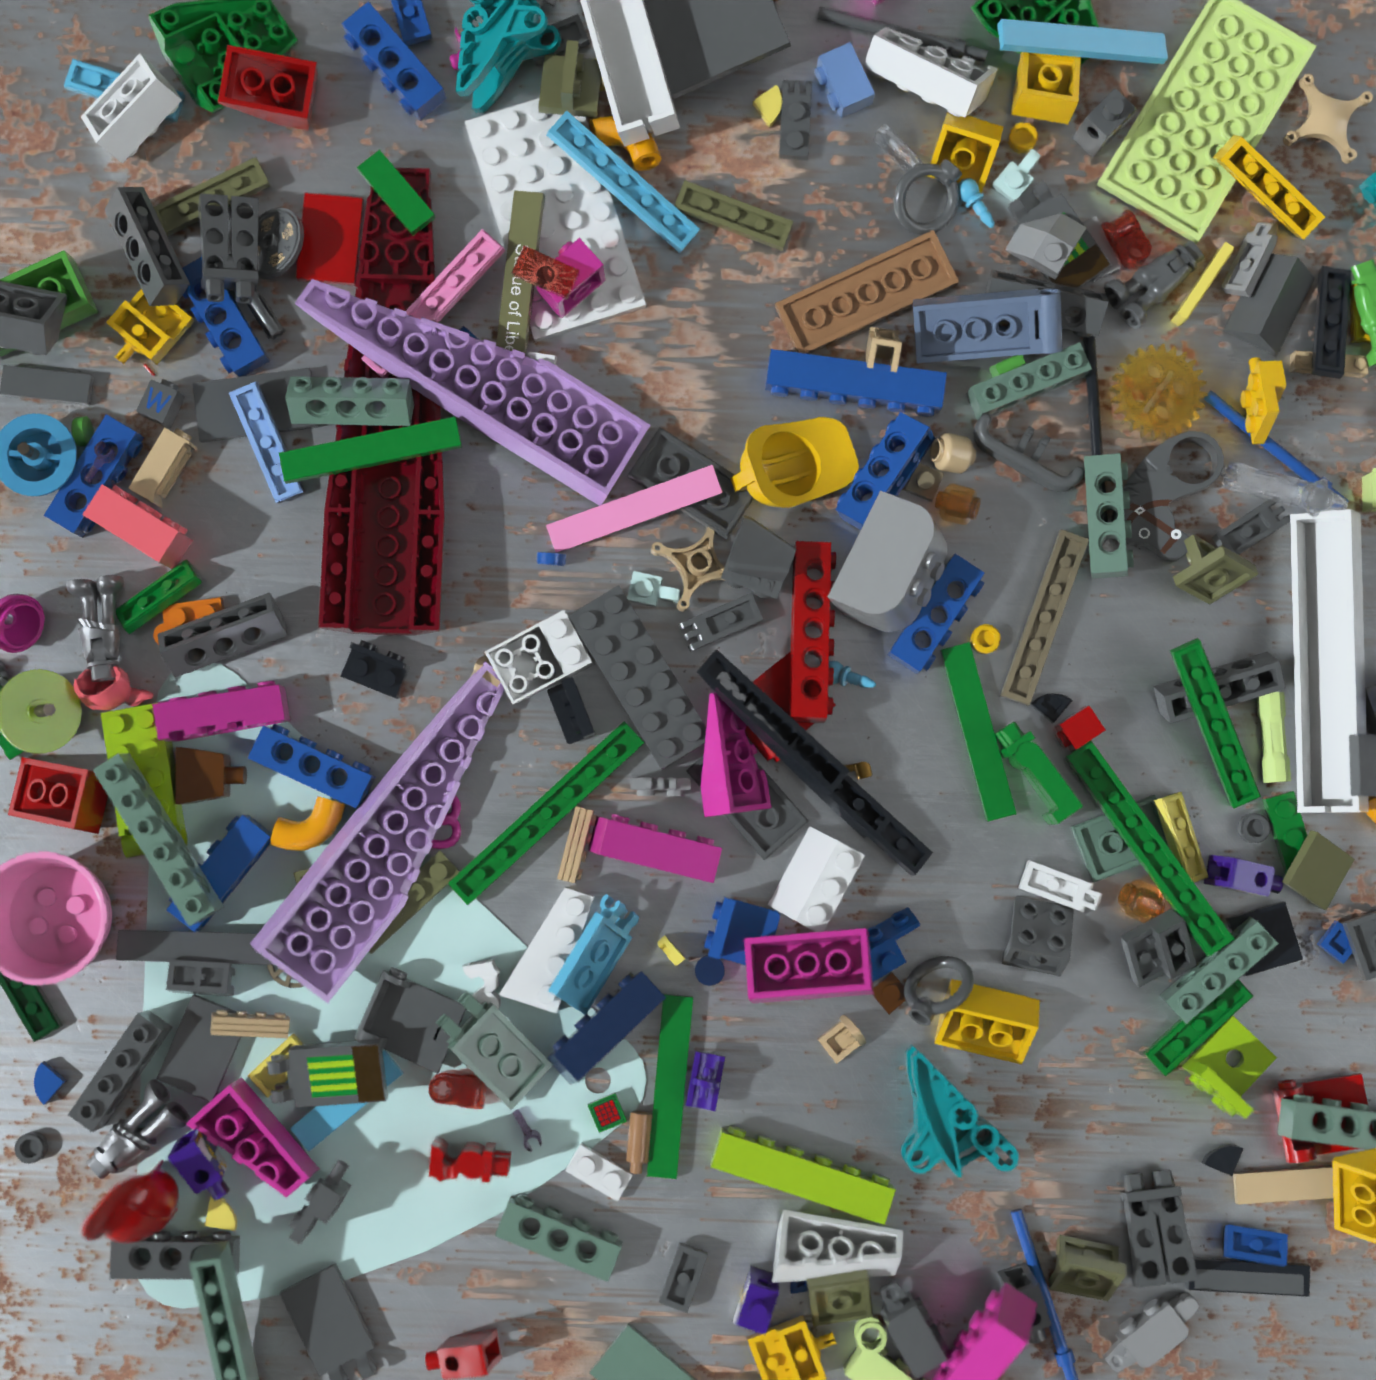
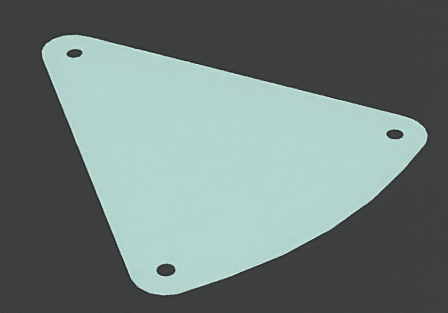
M213 663L178 677H174L171 673L159 689L156 703L167 702L169 699L176 697H199L198 694L216 691L217 694L226 693L228 688L246 686V689L252 688L240 676L224 665ZM289 722L277 724L290 730L288 736L299 740L300 736H302ZM262 727L172 742L175 764L176 747H184L230 755L231 766H246L247 769L246 784H230V797L182 805L188 837L187 847L197 863L203 864L209 857L207 854L208 849L216 840L222 841L228 833L226 830L227 825L236 816L250 815L272 833L279 817L293 821L306 820L314 809L317 796L340 803L343 802L248 759ZM286 744L281 748L280 756L285 761L289 760L293 755V748L290 744ZM313 756L307 762V769L309 772L315 773L320 768V760ZM337 770L334 774V781L337 785L341 786L347 781V777L340 770ZM346 804L342 819L334 834L320 846L305 851H295L270 845L223 903L224 908L216 912L202 931L198 932L258 934L295 888L296 882L293 873L311 868L357 809ZM426 854L420 868L432 858L429 854ZM149 862L146 931L193 932L166 910L171 904L169 901L170 895ZM447 885L374 953L370 954L368 952L329 1003H326L305 986L301 988H288L280 985L271 977L267 965L231 964V967L235 969V976H232L231 985L234 986V996L196 995L234 1011H247V1014H255V1012H266L267 1015H274L277 1012L285 1013L290 1019L288 1038L295 1034L304 1045L357 1041L354 1039V1036L383 970L390 971L391 967L397 968L408 974L406 979L457 1001L465 991L473 995L484 986L482 978L475 977L470 979L464 973L462 966L466 963L494 959L496 966L500 968L499 987L494 990L499 995L528 947L477 899L467 906L456 892ZM145 962L143 1011L150 1010L173 1028L141 1073L140 1104L144 1100V1090L147 1083L153 1079L157 1080L156 1078L192 995H194L173 993L166 990L169 962ZM273 965L274 970L276 972L279 969V967ZM282 972L279 977L285 981L287 973ZM291 978V982H290V983H299V982L296 981L294 978ZM500 996L501 1006L499 1010L546 1058L554 1051L552 1048L553 1044L564 1034L569 1037L577 1029L574 1025L584 1016L583 1013L562 1000L556 1014ZM591 1007L587 1014L591 1017L596 1011ZM467 1010L464 1013V1016L461 1020L459 1027H461L466 1022V1020L472 1015ZM242 1036L217 1095L228 1085L242 1077L319 1167V1170L286 1198L256 1176L255 1171L244 1163L239 1164L231 1158L233 1155L218 1145L217 1148L228 1166L223 1180L230 1191L223 1198L231 1206L234 1214H236L237 1229L235 1231L205 1226L210 1193L205 1189L199 1194H195L167 1158L177 1139L193 1130L186 1125L182 1128L168 1127L156 1136V1145L150 1146L149 1151L138 1156L137 1175L149 1173L163 1159L164 1163L161 1167L175 1179L178 1185L179 1200L176 1206L178 1210L161 1231H169L170 1236H182V1232L199 1231L201 1232L200 1236H212L213 1232L228 1231L231 1232V1236H240L239 1274L237 1275L242 1301L280 1295L279 1293L282 1290L335 1263L345 1281L424 1253L504 1212L511 1196L515 1198L518 1195L527 1196L565 1170L580 1143L592 1149L620 1126L617 1125L599 1133L587 1106L588 1103L616 1092L627 1119L630 1118L631 1111H636L643 1100L647 1081L644 1064L634 1047L624 1038L593 1067L603 1068L610 1075V1086L603 1093H593L587 1088L585 1083L586 1075L579 1082L570 1085L552 1066L511 1110L450 1049L438 1074L387 1051L404 1072L387 1087V1100L367 1103L308 1152L290 1128L316 1106L296 1107L295 1099L283 1103H272V1096L267 1098L248 1077L287 1038ZM159 1081L168 1089L171 1096L170 1100L147 1117L139 1125V1128L144 1129L171 1102H176L184 1107L191 1119L209 1101ZM436 1136L445 1139L449 1144L447 1154L455 1158L467 1142H478L486 1146L487 1142L496 1143L495 1150L512 1151L508 1177L492 1176L491 1182L485 1183L481 1182V1177L471 1180L459 1173L457 1179L439 1182L434 1177H428L431 1144ZM338 1160L347 1163L349 1167L342 1179L352 1186L337 1212L327 1223L318 1219L312 1231L300 1245L289 1239L294 1230L289 1226L297 1212L301 1211L304 1205L308 1206L310 1203L305 1198L314 1183H317L320 1178L325 1180L327 1175H330ZM141 1247L139 1249L141 1258L150 1261L151 1254L149 1250ZM170 1248V1256L175 1248ZM138 1279L147 1294L163 1305L181 1309L199 1307L193 1280Z

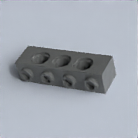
M117 187L104 210L149 306L176 305L190 283L144 187Z
M991 270L985 293L1038 289V291L1042 289H1059L1061 291L1062 328L1073 330L1074 334L1081 337H1090L1091 334L1099 336L1108 306L1106 294ZM1072 306L1081 309L1080 313L1074 317H1069L1065 314L1066 310Z
M269 592L158 634V642L162 658L174 677H178L239 653L247 652L266 643L274 642L287 636L284 617Z
M1268 652L1212 668L1226 707L1286 689L1280 661ZM1180 678L1153 686L1159 713L1170 724L1195 717Z
M150 1010L137 1013L68 1116L91 1132L105 1127L173 1027Z
M159 1231L149 1238L135 1243L111 1241L110 1279L193 1280L189 1262L198 1245L229 1241L237 1276L239 1274L240 1236H231V1232L228 1231L213 1232L212 1236H200L201 1232L186 1231L182 1232V1236H170L169 1231ZM141 1247L149 1250L151 1254L150 1261L141 1258L139 1254ZM170 1248H176L180 1251L181 1261L171 1258Z

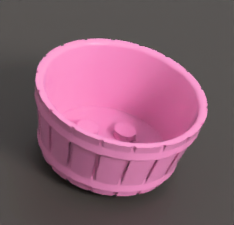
M53 852L25 853L3 863L0 866V971L2 974L17 982L22 981L25 984L43 985L45 983L47 985L70 978L89 965L107 940L112 924L111 901L106 888L99 878L77 860Z

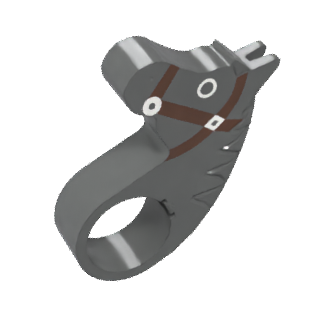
M1188 431L1171 437L1155 447L1132 472L1123 487V491H1129L1130 509H1124L1125 520H1131L1132 538H1126V546H1144L1165 561H1176L1188 552L1184 543L1188 536L1183 531L1175 528V519L1169 509V504L1202 492L1220 476L1223 469L1224 456L1220 445L1213 437L1199 431ZM1186 442L1202 446L1209 453L1212 460V471L1209 478L1202 483L1190 484L1181 481L1175 475L1172 476L1170 465L1167 466V464L1169 463L1173 447ZM1115 511L1112 513L1111 522L1116 520L1118 516Z

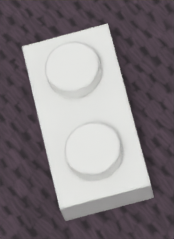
M580 1143L565 1172L617 1202L633 1176V1173H630L626 1168Z

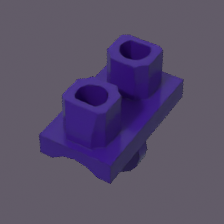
M695 1051L686 1106L716 1111L725 1056Z

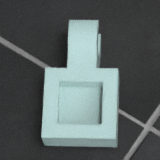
M1031 149L1019 166L1011 161L993 182L992 187L1011 202L1020 198L1034 180L1028 173L1038 163L1041 155L1034 149Z
M633 571L627 599L630 602L656 607L658 599L678 603L681 591L680 589L661 586L662 577Z

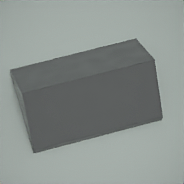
M1271 253L1251 296L1239 297L1223 331L1277 356L1315 279L1298 257Z

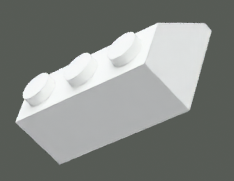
M139 54L87 109L81 118L95 142L123 164L128 157L136 154L139 146L147 137L152 136L157 131L159 124L168 115H172L177 110L182 99L174 87L143 55Z
M809 826L767 905L815 932H824L865 855Z

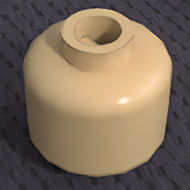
M944 433L933 441L930 448V459L938 470L962 474L975 462L976 450L973 448L969 437Z

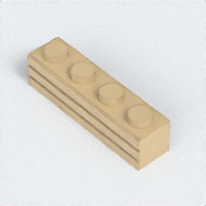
M1295 350L1290 354L1289 372L1311 374L1313 352ZM1346 354L1343 376L1357 378L1366 376L1369 367L1366 356Z
M575 807L557 879L571 883L581 880L583 870L580 869L581 862L586 861L588 852L584 850L586 844H590L592 833H589L590 827L594 826L597 815H594L595 811Z
M217 1010L212 1012L210 1033L211 1035L288 1038L290 1019L285 1013L279 1012L274 1013V1015H267L266 1012L247 1014V1011L228 1013L227 1010Z

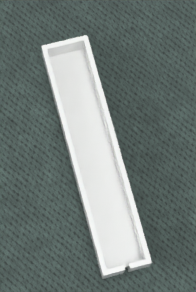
M580 0L616 129L624 147L649 139L648 133L652 131L655 136L679 129L680 124L644 0Z
M1352 509L1291 514L1298 813L1369 812L1368 796L1350 795L1349 735H1367L1361 514Z

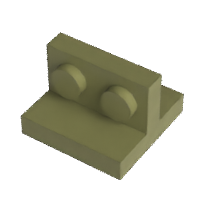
M567 40L565 56H544L538 104L539 113L563 115L568 111L572 116L597 118L602 75L597 59L584 58V54L579 53V41Z
M1193 534L1184 540L1188 551L1186 557L1191 565L1173 576L1176 587L1208 604H1212L1259 575L1256 565L1224 546L1217 548Z
M1059 1235L1056 1240V1268L1049 1278V1290L1109 1301L1126 1276V1264L1119 1262V1246Z

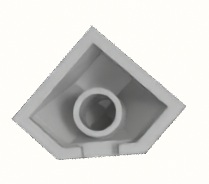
M1063 213L1020 224L1005 251L1056 280L1087 227Z

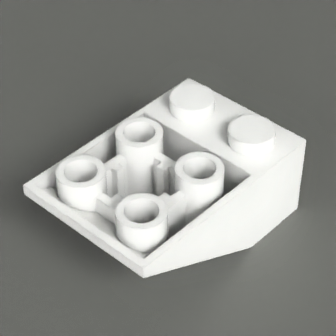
M564 610L485 651L512 705L593 666L588 653Z

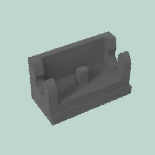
M169 960L166 990L184 994L234 996V986L231 985L232 976H235V969L231 967V963Z

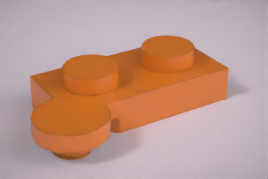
M219 597L170 605L162 611L164 623L159 624L154 630L153 637L155 642L159 644L158 634L223 610V598Z

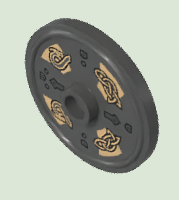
M273 208L258 217L257 271L259 278L273 279L284 274L292 267L302 250L304 242L303 224L295 213L286 208Z

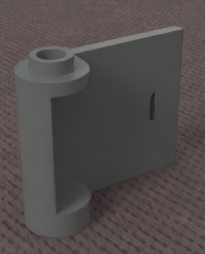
M393 967L390 968V971L383 970L354 1039L357 1041L381 1039L382 1049L438 1074L449 1051L447 1040L450 1036L441 1028L439 1029L435 1022L445 1014L459 1026L466 1009L458 1001L406 979L408 974Z

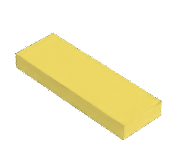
M1225 242L1217 250L1171 319V322L1180 326L1190 317L1234 251L1232 245Z
M1182 792L1173 793L1154 800L1169 849L1194 883L1208 878Z

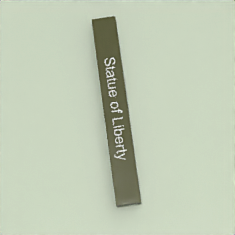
M514 190L496 346L510 351L515 349L525 353L526 356L535 283L532 284V281L519 278L529 274L518 276L513 274L516 271L532 272L527 269V267L532 268L531 265L523 264L519 260H525L534 266L533 262L524 256L525 252L529 258L532 259L533 257L534 261H536L535 253L538 256L545 194Z

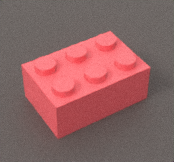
M102 484L82 515L159 563L171 569L176 567L193 541L185 536L188 530L166 516L161 521L160 519L163 514L140 500L136 505L138 499L118 486L114 485L112 489H109Z

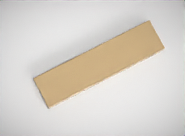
M1333 1166L1233 1173L1235 1203L1238 1205L1334 1198Z

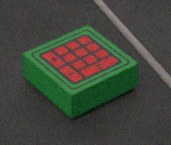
M616 1092L587 1105L599 1133L627 1121Z

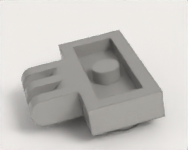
M631 778V790H637V796H655V790H667V796H685V790H691V778Z

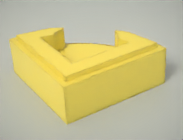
M777 85L753 100L752 104L768 127H771L776 122L781 111L782 97Z
M665 935L657 942L658 947L663 950L675 966H678L685 959V956Z
M210 1195L205 1226L235 1231L237 1229V1217L231 1206L223 1197L214 1201Z

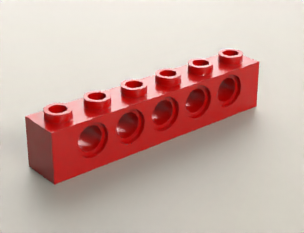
M796 541L794 545L796 552L793 558L789 716L796 722L825 723L827 715H832L833 697H828V686H833L834 668H829V656H834V639L829 638V628L835 625V610L830 609V599L828 598L835 581L831 580V570L836 569V552H831L832 542ZM809 569H817L821 572L822 578L813 580L807 575V571ZM810 597L817 598L821 602V607L818 609L810 608L806 603V599ZM809 626H815L820 630L821 636L811 638L806 634L805 629ZM808 655H814L819 659L820 665L814 668L809 667L805 663L804 658ZM807 684L815 685L819 689V695L816 697L806 695L804 686Z

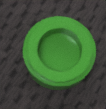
M87 416L75 417L71 424L72 436L79 447L87 446L94 434L92 422Z

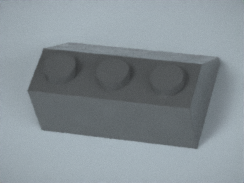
M0 281V347L27 351L35 355H47L58 340L67 295Z

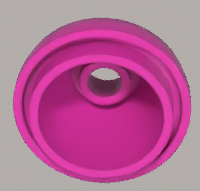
M9 594L0 599V649L10 653L22 652L34 645L39 639L44 628L45 616L42 606L36 599L25 594Z

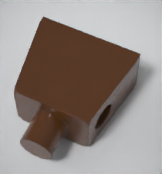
M176 747L175 804L187 805L230 797V784H246V766H231L230 755Z

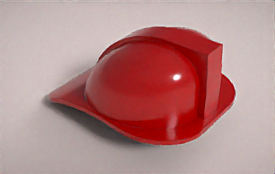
M161 1159L149 1173L128 1178L115 1185L84 1221L81 1228L82 1236L89 1241L98 1240L104 1236L118 1243H135L163 1230L177 1212L176 1206L179 1200V1189L175 1179L161 1167L164 1160Z

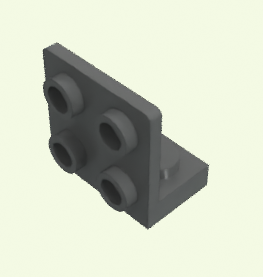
M1016 896L1013 905L1011 937L1003 952L1002 964L1060 977L1070 961L1074 910L1066 906Z

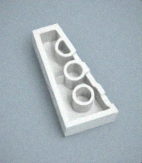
M887 27L874 34L863 66L870 70L873 76L880 79H888L896 83L899 89L908 92L912 91L922 96L925 102L938 104L957 117L968 116L986 101L998 68L988 65L987 70L973 66L975 60L964 56L963 59H954L948 56L947 50L938 46L922 47L921 40Z
M567 887L564 888L499 993L500 996L557 1014L561 999L548 990L581 937L595 896Z
M783 1210L777 1230L772 1283L807 1281L810 1278L867 1269L869 1277L895 1276L902 1259L903 1230Z

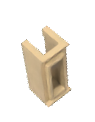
M870 326L865 353L867 368H873L875 358L890 360V370L897 372L902 347L899 331Z
M164 427L128 489L162 508V497H167L192 455L191 449H197L195 445L189 442L192 437L178 428L172 432Z

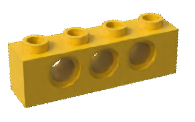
M1233 135L1213 157L1294 236L1304 240L1325 218L1313 204L1243 137Z

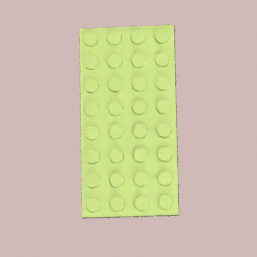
M1208 0L1096 185L1197 244L1236 181L1213 157L1233 135L1243 137L1254 149L1256 148L1315 50L1316 45L1239 0Z

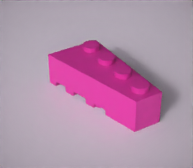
M265 681L257 683L258 688L246 689V686L228 688L226 693L217 694L216 691L198 694L199 697H176L169 699L167 702L154 703L152 705L158 740L174 743L268 726L274 723L290 722L285 686L276 685L275 681Z

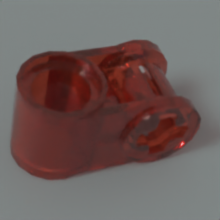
M1127 209L1122 212V216L1110 223L1107 221L1102 223L1101 227L1107 240L1121 261V264L1129 270H1136L1143 266L1152 251V245L1140 227L1134 213ZM1129 249H1138L1141 252L1142 256H1133L1130 253Z
M443 1072L436 1074L431 1079L428 1089L429 1095L434 1102L468 1109H484L487 1086L476 1075ZM440 1081H445L446 1087L451 1088V1090H446L445 1095H440L439 1089L434 1088V1086L440 1085Z

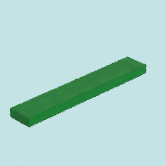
M456 417L280 452L279 457L284 482L289 484L462 448L457 419Z
M1196 638L1169 650L1230 806L1235 809L1261 797L1201 640Z
M970 642L941 649V657L986 822L1016 815V809Z
M663 994L666 998L663 1000L647 1177L677 1179L693 996Z

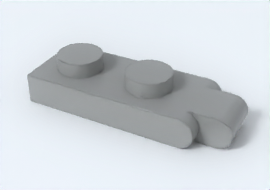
M1258 222L1254 231L1247 233L1221 286L1225 294L1251 296L1277 243L1276 232L1278 227L1276 223Z

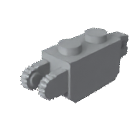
M1181 1291V1293H1178L1169 1301H1166L1163 1297L1159 1300H1151L1143 1307V1312L1136 1318L1132 1317L1125 1320L1119 1326V1331L1115 1333L1118 1340L1104 1353L1105 1360L1116 1373L1136 1362L1140 1367H1151L1188 1337V1327L1185 1325V1322L1193 1317L1194 1313L1196 1314L1198 1308H1200L1198 1306L1199 1303L1186 1291Z

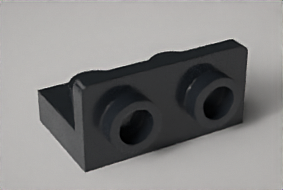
M363 640L360 641L359 645L351 642L349 647L351 652L341 677L397 699L410 669L409 665L403 663L405 657L388 651L387 656L376 652L378 646Z
M573 677L561 681L562 684L547 690L568 744H573L596 735Z

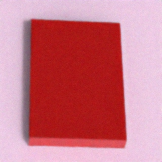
M304 193L302 213L304 242L297 261V281L310 282L311 279L326 284L355 286L364 209L363 198Z

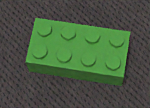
M65 250L0 279L2 282L66 294L67 301L60 330L99 312L76 261ZM0 347V357L17 349H4Z

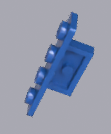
M908 907L894 913L880 924L867 929L870 941L873 982L907 962L896 940L920 926L918 919Z

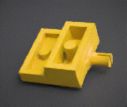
M140 289L129 303L125 300L106 323L119 333L126 343L114 356L125 365L127 360L136 351L158 365L195 320L177 305L149 306L142 289Z
M1253 357L1248 361L1251 373L1248 377L1246 390H1243L1241 393V406L1246 408L1245 428L1246 432L1251 435L1252 444H1264L1278 416V403L1287 385L1282 360L1261 361V358Z
M804 1315L768 1328L765 1335L755 1333L747 1337L762 1380L827 1379L820 1360V1350L836 1345V1340L833 1332L815 1338L808 1329Z

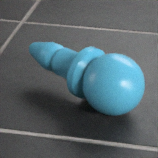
M970 178L961 180L958 183L959 199L966 202L967 208L973 206L976 214L980 216V220L988 227L993 228L995 224L992 214L987 211L988 209L983 201H980L984 195L979 193L977 182Z
M829 661V668H834L833 684L840 683L841 686H846L849 683L863 688H873L876 686V683L869 677L851 672V667H844L838 661Z

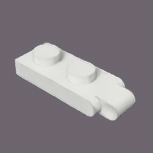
M1030 860L1027 861L1018 886L1021 890L1083 913L1085 907L1097 911L1103 895L1092 890L1094 885L1092 883Z

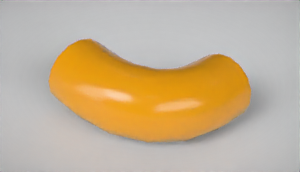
M613 116L590 119V132L606 146H619L627 150L636 170L647 171L653 169L661 162L658 146L650 132L648 133L649 139L624 147L617 132Z
M317 796L314 809L306 820L293 821L283 817L277 819L272 831L270 845L295 851H305L320 846L334 834L342 819L346 804Z

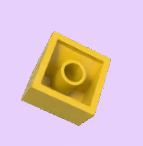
M1021 52L1013 89L1012 115L1069 124L1079 102L1081 57Z
M947 111L930 163L940 165L944 159L950 161L962 172L961 177L956 181L957 184L965 178L973 179L979 186V193H982L1001 140L1003 126L971 116L957 117ZM926 175L927 177L936 179L935 176Z

